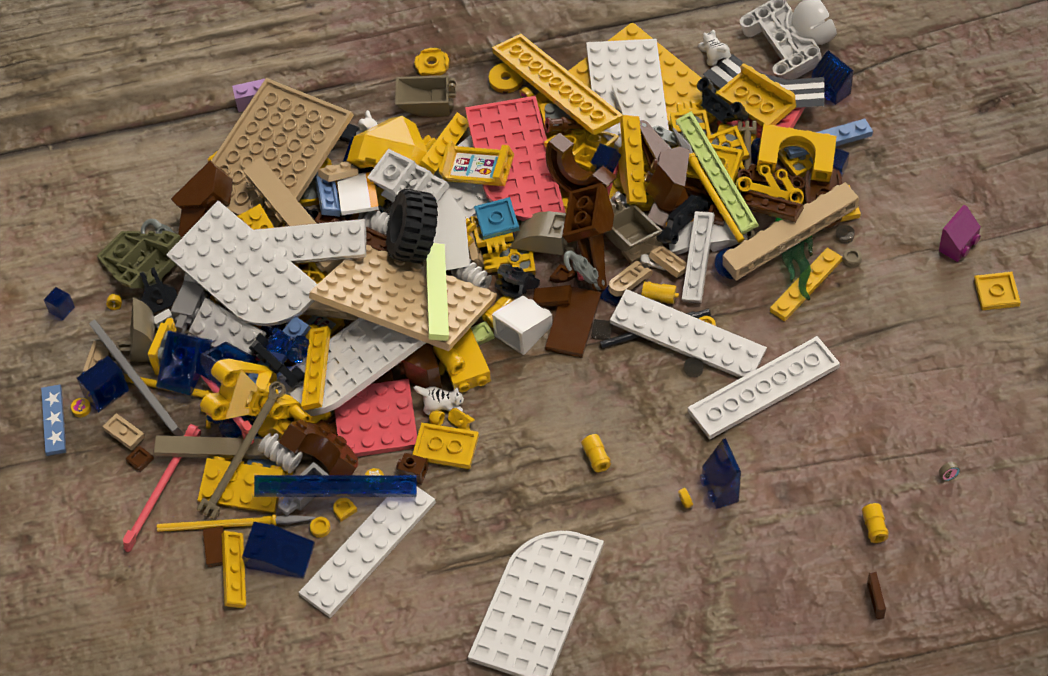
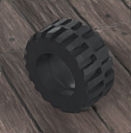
M406 188L399 191L398 195H396L389 213L386 231L387 252L394 260L419 264L426 260L427 255H429L434 243L433 240L436 235L438 222L437 200L431 193Z

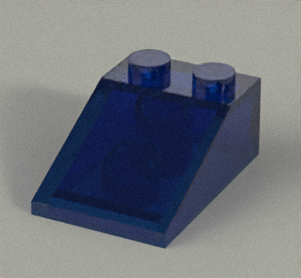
M168 330L156 387L192 395L209 358L212 339Z
M726 438L721 440L703 464L702 474L700 475L702 485L708 489V499L710 503H714L716 509L739 502L741 470Z
M253 522L242 559L247 569L304 579L315 542L275 525Z

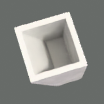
M525 296L517 298L492 314L494 336L522 355L529 351L552 327L553 323L552 314L549 310L541 308L534 300L528 299Z

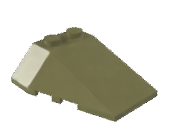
M121 231L97 257L120 284L130 288H144L140 272L146 274L148 284L156 282L151 274V268L155 267L161 280L176 265L166 254L181 240V236L170 231H163L162 234H155L154 231H149L148 234H141L140 231Z

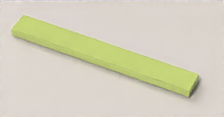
M692 111L676 119L679 128L691 145L693 152L742 235L758 227L756 219Z
M433 243L431 251L426 258L428 339L448 341L449 324L445 244Z

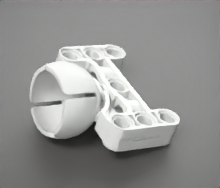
M770 0L745 14L740 19L745 36L752 37L763 32L781 58V61L773 66L774 76L787 80L797 79L821 65L822 56L817 45L828 43L837 35L833 20H824L829 17V13L821 0H803L796 6L794 12H792L786 0Z

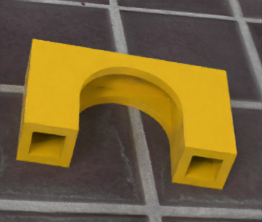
M763 124L756 171H758L760 165H768L771 169L770 172L774 173L778 153L783 148L797 146L805 149L812 157L811 180L830 182L837 136ZM763 167L762 172H766L767 169Z

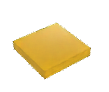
M1012 272L974 276L982 310L1020 307L1021 302Z

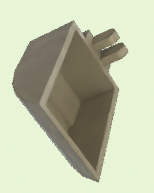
M449 75L396 77L395 105L418 116H450V109L454 107L453 98H456L455 78H449Z
M619 198L615 200V204L611 202L614 212L612 230L605 232V234L620 250L628 251L661 234L662 229L635 204L625 207Z
M546 211L532 214L531 218L521 221L519 224L520 230L516 231L514 241L511 242L509 247L510 249L563 255L565 249L575 252L577 242L568 243L562 237L566 213Z
M133 297L130 341H120L118 343L119 350L123 355H130L131 362H150L148 351L155 337L154 315L148 305Z

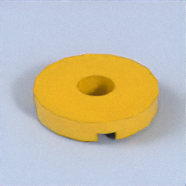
M428 48L422 50L419 55L417 54L414 64L416 71L421 76H439L445 74L449 69V58L447 53L442 52L441 49ZM430 61L436 62L434 64H428V62Z
M500 63L490 70L489 83L497 92L503 93V91H508V93L518 90L523 84L524 78L505 63ZM506 76L510 77V79L504 80L502 78Z

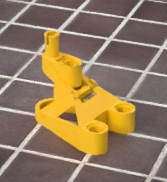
M233 359L220 360L211 369L212 376L221 383L218 393L206 395L202 399L200 407L215 421L245 415L257 416L269 397L270 384L277 381V375L268 366ZM246 373L258 374L256 384ZM286 394L275 401L267 415L271 416L274 420L294 417L297 421L298 419L306 422L311 421V416L301 408V404L295 398Z

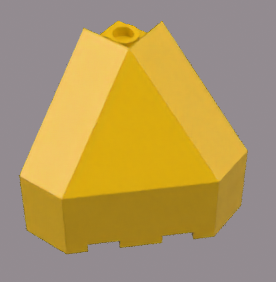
M398 116L354 136L347 161L360 169L366 167L374 168L386 151L390 149L415 161L418 165L426 155L427 149L416 124L404 116Z

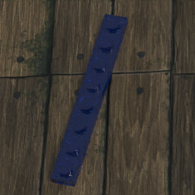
M254 475V497L417 496L416 475Z

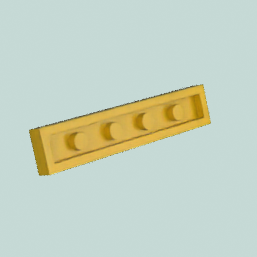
M457 112L418 165L431 171L434 175L440 163H442L444 149L447 147L448 141H452L456 145L469 127L467 119Z
M622 115L620 117L626 201L627 204L645 205L647 199L644 182L639 116Z
M827 247L770 307V312L786 321L842 262V256Z
M328 326L310 330L301 407L304 411L323 406L331 334Z

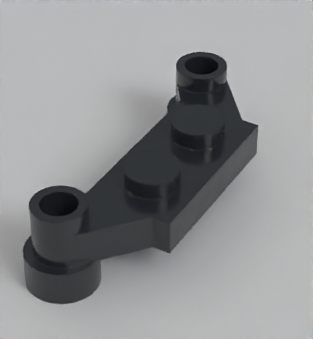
M702 78L698 81L697 89L702 93V104L700 106L723 124L737 120L746 121L749 114L740 102H734L729 105L716 95V89L708 78Z
M700 195L688 197L668 216L666 228H661V234L656 236L657 241L664 244H676L679 240L678 232L694 219L695 211H709L711 204H714V202Z
M261 333L255 337L256 340L249 349L262 362L266 363L268 361L270 363L268 367L274 373L278 374L280 372L287 378L285 382L292 389L300 381H304L305 373L299 367L295 366L290 371L266 349L271 344V341Z

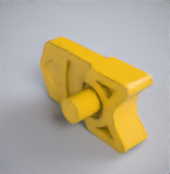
M452 408L448 412V420L459 429L470 430V423L475 421L474 418L457 408Z

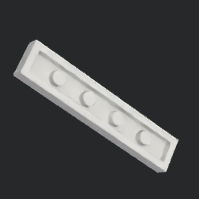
M695 211L682 293L683 302L702 303L715 216L711 212Z

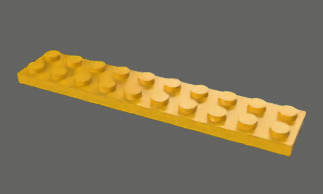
M522 34L492 47L494 55L593 136L620 123V117L623 114Z

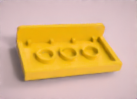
M744 63L740 66L741 72L716 92V95L729 105L734 102H740L748 112V118L756 121L761 126L763 124L776 125L796 108L795 94L792 91L783 88L779 83L770 80L766 75L757 72L753 67Z
M214 456L213 459H206L197 499L199 502L203 498L210 500L228 469L230 461H225V458ZM241 461L216 505L276 514L283 477L286 472L282 470V467L271 465L268 468L263 467L261 463L252 462L249 465Z

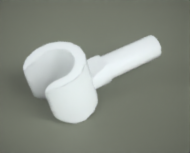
M641 255L640 263H642L644 268L655 267L665 270L659 264L650 261L649 255Z

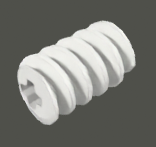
M378 210L359 213L358 220L365 219L366 227L386 235L387 223L389 221L387 213H381Z
M470 258V266L451 269V274L457 277V279L470 282L480 288L487 289L492 280V276H487V271H482V268L480 266L477 267V264L472 262Z
M277 433L273 436L267 434L260 442L258 451L264 452L266 457H270L271 461L276 462L278 466H282L284 471H288V473L293 472L299 465L303 453L299 452L295 455L294 452L277 441L279 437Z

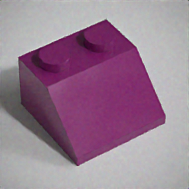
M963 205L943 228L939 252L957 262L962 256H967L970 247L973 244L976 245L981 237L979 235L981 226L966 205Z

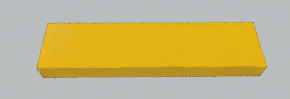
M224 531L222 533L224 606L245 608L246 585L243 533Z

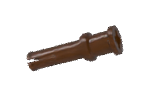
M564 116L559 119H551L550 117L545 119L547 134L554 131L565 133L568 130H583L585 128L581 125H576L578 122L574 119H567Z

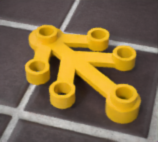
M760 165L758 173L764 176L769 186L753 183L746 176L739 177L736 181V187L739 191L753 190L800 204L804 200L802 190L793 187L785 169H778L775 172V177L782 181L787 191L780 190L768 165ZM763 167L767 169L765 174L762 172ZM781 171L784 173L783 178L779 177ZM741 181H744V182H745V186H744V187H741V185H740ZM793 194H796V200L792 199Z

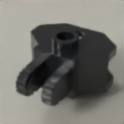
M500 265L497 273L502 275L503 278L496 280L495 287L505 296L517 299L526 294L527 290L537 289L540 285L539 279L535 278L530 272H524L522 268L509 265Z
M155 267L151 268V274L156 282L148 284L146 274L140 272L144 283V292L139 300L148 305L152 312L155 313L172 306L178 295L174 286L162 283ZM162 299L163 301L162 303L158 304L157 300Z

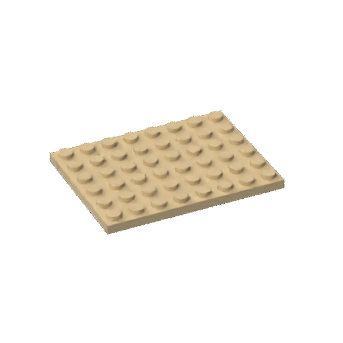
M266 78L212 159L214 164L233 179L231 201L227 208L238 216L261 204L274 228L283 227L284 221L282 223L278 221L274 215L276 213L275 210L270 211L264 203L266 201L265 198L260 199L254 191L256 189L255 186L250 187L244 179L246 174L243 170L261 157L299 202L353 118V113Z
M366 245V257L345 259L310 291L309 298L449 351L495 302L497 293L475 286L470 282L461 281L454 276L446 275L448 341L429 340L426 267L418 263L394 260L388 255V252L378 251L370 245Z

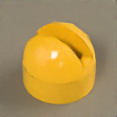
M115 294L109 295L106 306L111 310L120 309L122 305L121 297Z
M432 411L429 414L430 423L442 426L445 413Z

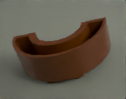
M561 133L548 142L545 153L548 170L555 182L566 192L569 193L570 191L602 183L607 188L616 180L617 176L604 166L594 172L581 168L573 157L572 149L574 143Z
M298 419V421H293L289 424L279 440L280 444L294 453L304 452L316 457L327 467L328 476L344 487L358 467V458L346 444V439L336 436L325 425L319 426Z

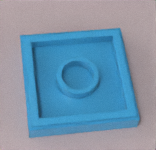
M510 197L474 206L483 240L520 230Z

